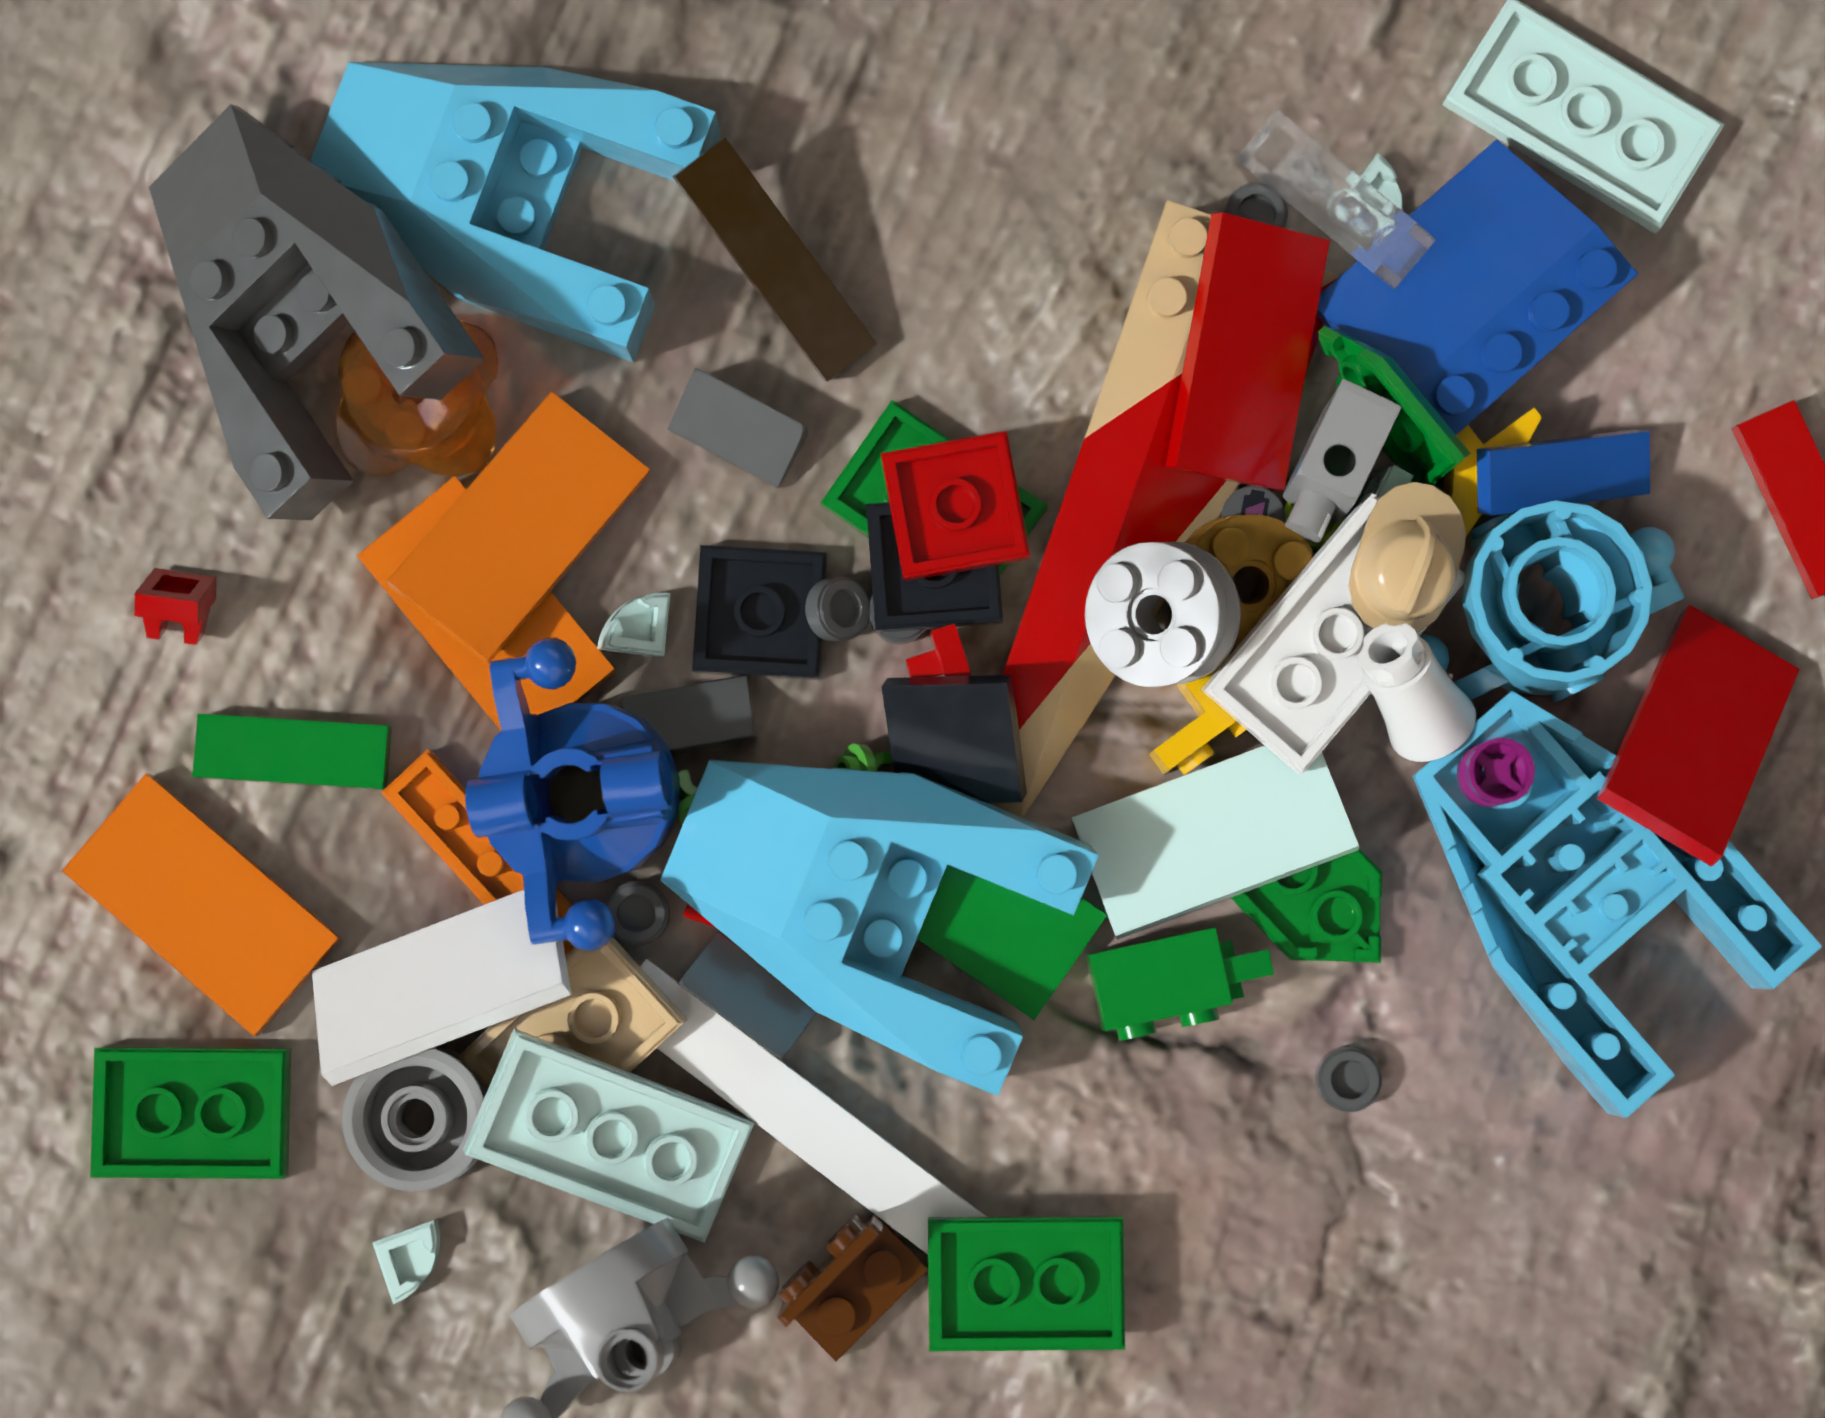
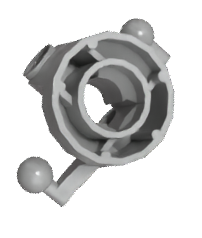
M669 1217L651 1225L583 1265L510 1313V1317L529 1350L535 1347H544L555 1371L547 1381L541 1400L533 1397H520L512 1400L504 1408L500 1418H558L567 1411L586 1386L599 1378L607 1386L617 1391L632 1392L644 1387L676 1363L681 1348L679 1336L683 1334L680 1328L711 1310L738 1304L750 1309H758L768 1305L775 1298L779 1290V1275L776 1267L769 1260L761 1256L749 1255L739 1259L731 1267L728 1276L716 1275L703 1278L687 1255L689 1251ZM633 1340L644 1347L648 1357L647 1365L641 1363L635 1357L632 1349Z

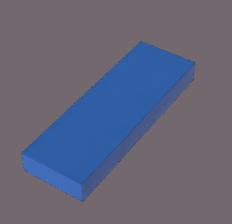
M1632 429L1477 449L1478 513L1498 515L1513 513L1522 508L1554 500L1579 504L1650 494V431Z

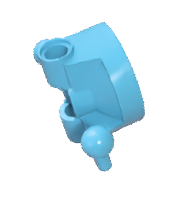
M1556 500L1522 508L1517 512L1502 514L1474 528L1470 532L1473 540L1469 542L1474 553L1466 565L1462 604L1471 636L1492 664L1454 683L1470 700L1501 686L1507 691L1538 696L1550 695L1553 703L1606 679L1604 673L1631 653L1648 623L1649 615L1686 598L1670 568L1675 556L1673 539L1666 531L1649 526L1639 528L1629 535L1619 522L1592 506ZM1538 562L1545 571L1542 574L1543 579L1554 584L1561 593L1564 603L1563 620L1569 619L1572 625L1571 631L1558 637L1557 635L1546 634L1542 631L1544 628H1539L1529 622L1519 605L1518 595L1521 583L1518 584V575L1521 571ZM1422 633L1419 637L1428 643L1437 661L1446 672L1449 665V653L1446 645L1434 635Z

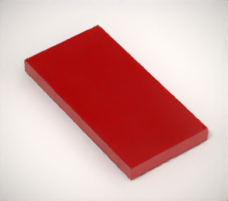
M1224 212L1211 213L1165 467L1263 487L1265 489L1284 491L1330 240Z
M1689 604L1679 615L1597 799L1712 867L1724 855L1800 669Z

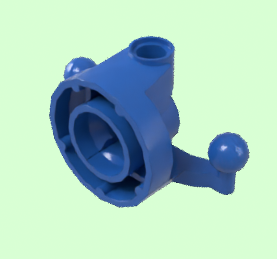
M546 637L536 641L529 648L526 656L490 662L493 696L502 731L494 737L479 770V778L470 779L467 782L465 790L466 811L474 835L478 838L488 837L490 844L515 872L523 875L525 911L531 943L536 945L568 940L573 946L583 951H595L608 944L615 932V919L612 911L604 903L596 899H584L571 906L565 917L556 918V883L562 880L600 882L638 869L664 845L678 815L680 777L667 743L645 719L614 704L568 703L539 715L530 713L521 680L530 678L535 685L543 689L555 690L567 684L572 679L576 670V657L571 647L558 638ZM565 765H575L586 771L600 770L601 789L606 809L594 810L584 820L574 824L563 819L562 816H556L550 801L551 778L555 777Z

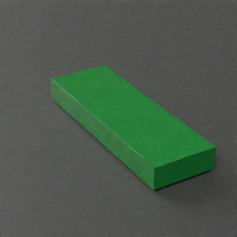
M197 714L192 777L384 790L388 783L392 727L388 725Z

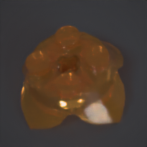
M459 320L485 360L442 400L424 399L417 405L410 399L400 404L399 398L401 396H399L356 331H354L347 339L338 363V375L342 384V398L337 412L336 432L342 453L349 466L360 472L375 476L396 474L405 466L412 464L418 465L435 475L458 477L483 471L491 461L497 439L496 418L486 397L487 389L497 378L499 367L497 349L491 334L479 326Z

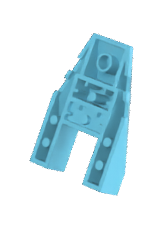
M348 62L310 162L318 167L325 168L342 181L341 184L364 201L379 207L424 272L445 287L458 300L634 363L656 306L649 288L544 251L582 149L675 181L672 176L718 142L721 132L716 111L657 90L547 67Z
M1511 691L1475 721L1470 736L1457 750L1443 758L1429 761L1412 777L1492 967L1565 1066L1609 1115L1627 1118L1670 1081L1675 1074L1588 975L1673 900L1751 989H1775L1816 953L1822 945L1730 841L1723 857L1711 867L1599 801L1597 797L1616 755L1584 737L1581 731ZM1499 737L1513 739L1522 744L1532 756L1535 766L1534 782L1524 796L1517 801L1495 807L1478 806L1465 797L1459 788L1456 775L1458 763L1466 751L1474 745Z
M709 760L660 881L814 1011L941 1074L999 1096L1023 1038L1018 1022L903 976L902 973L947 864L1074 915L1099 854L1090 844L915 773L873 772L847 768L827 769L796 767L785 764Z

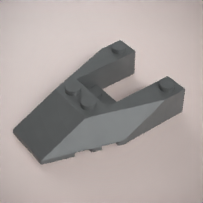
M230 104L149 186V190L233 467L268 519L313 520L354 480L287 381L333 337L350 323L399 396L442 400L480 365L485 358L379 207L361 199L341 184L342 181L325 168L314 165L293 149L294 146L239 106Z

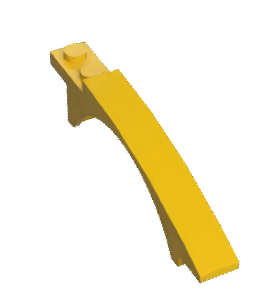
M1536 408L1485 445H1483L1469 425L1456 435L1471 454L1444 477L1443 492L1450 496L1460 510L1466 530V538L1483 515L1478 513L1477 449L1529 443L1543 419ZM1225 660L1214 671L1201 679L1184 684H1175L1199 717L1149 753V756L1163 775L1176 765L1185 775L1215 753L1208 742L1228 728L1235 738L1246 731L1241 724L1201 691Z

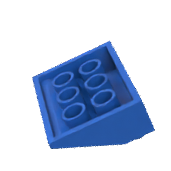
M1496 139L1320 293L1317 316L1325 326L1346 332L1391 356L1457 435L1637 276L1638 272L1595 222Z

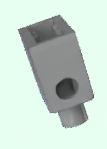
M1341 380L1319 415L1282 495L1286 501L1294 504L1285 527L1300 534L1308 542L1318 543L1321 541L1329 521L1336 524L1341 523L1357 501L1402 406L1350 381Z

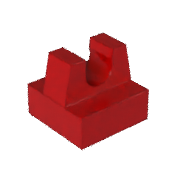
M154 568L136 590L134 596V616L143 618L146 637L159 640L167 630L168 621L179 622L184 628V643L197 645L204 636L210 608L216 600L217 577Z
M955 623L931 631L930 638L934 650L906 659V667L910 677L972 676Z

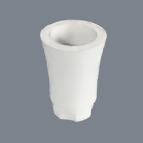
M1384 623L1372 629L1363 638V648L1357 655V659L1362 669L1363 679L1373 694L1384 718L1393 749L1403 758L1417 762L1433 761L1451 754L1468 739L1473 731L1476 711L1472 701L1450 679L1437 661L1428 643L1419 637L1414 628L1406 623L1397 626Z

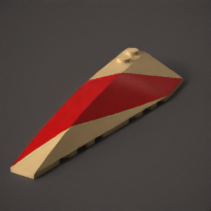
M1169 200L1166 201L1002 674L1012 675L1027 794L1022 803L989 804L1024 817L1116 676L1098 658L1087 634L1085 605L1088 591L1095 575L1110 557L1129 546L1147 542L1184 543L1199 527L1219 518L1226 500L1241 484L1165 467L1211 218L1210 214ZM1325 269L1321 292L1339 276ZM1317 315L1306 374L1318 341V331L1322 329L1324 324ZM1163 597L1156 604L1155 615L1165 601Z

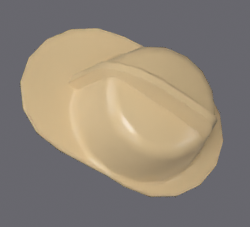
M1417 482L1395 486L1378 499L1368 517L1351 567L1348 588L1353 608L1362 621L1373 629L1384 623L1393 626L1406 623L1417 632H1420L1438 618L1454 589L1455 579L1464 554L1466 530L1458 507L1449 495L1435 486Z

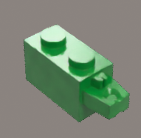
M1216 927L1085 955L1101 1030L1110 1031L1116 1029L1119 1041L1157 1033L1154 1021L1179 1016L1182 1027L1218 1020L1220 1018L1217 1007L1233 1004L1232 1000L1244 997L1241 982L1274 975L1269 949L1235 955L1232 940L1219 943Z

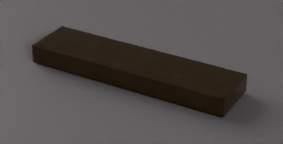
M726 137L721 138L672 176L824 381L828 382L877 344Z

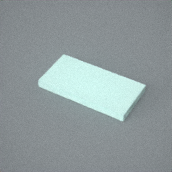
M1519 0L1506 1L1442 104L1444 107L1654 234L1663 226L1725 125Z
M1265 745L1072 817L1080 841L1090 844L1099 854L1092 875L1117 939L1359 850V844L1322 752L1301 775L1293 771Z
M514 1028L463 1147L465 1155L652 1224L669 1217L679 1234L705 1243L755 1123L743 1115Z

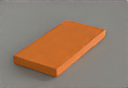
M551 391L387 580L388 586L489 665L648 478L650 469Z
M453 476L361 551L357 557L489 718L502 731L493 696L490 663L489 665L408 602L388 586L387 581L466 490L459 479ZM552 592L546 596L492 660L526 656L529 648L536 641L546 637L558 638L571 647L576 657V670L572 679L563 687L555 690L543 689L535 685L530 678L521 680L530 713L537 715L568 703H579L617 671Z
M145 773L62 870L64 874L253 1036H259L311 976L312 971L317 969L342 939L339 934L159 780Z

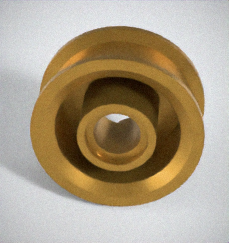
M1255 514L1220 517L1199 527L1184 542L1198 546L1212 554L1226 568L1232 580L1237 571L1243 567L1249 568L1256 576L1257 590L1254 596L1245 603L1240 602V626L1230 654L1315 556L1307 541L1300 534L1285 527V522L1273 517Z

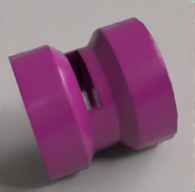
M1499 737L1474 745L1466 751L1458 763L1456 778L1461 792L1468 800L1478 806L1495 807L1517 801L1529 791L1534 782L1535 766L1532 756L1522 744L1513 739Z

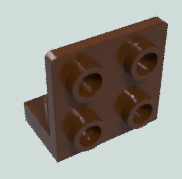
M874 1213L864 1222L856 1214L853 1215L829 1239V1245L826 1249L831 1255L818 1268L808 1260L782 1286L783 1290L778 1295L784 1301L777 1316L781 1323L787 1327L795 1319L835 1361L928 1271V1266Z

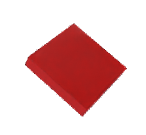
M1007 431L881 453L903 582L1030 559Z

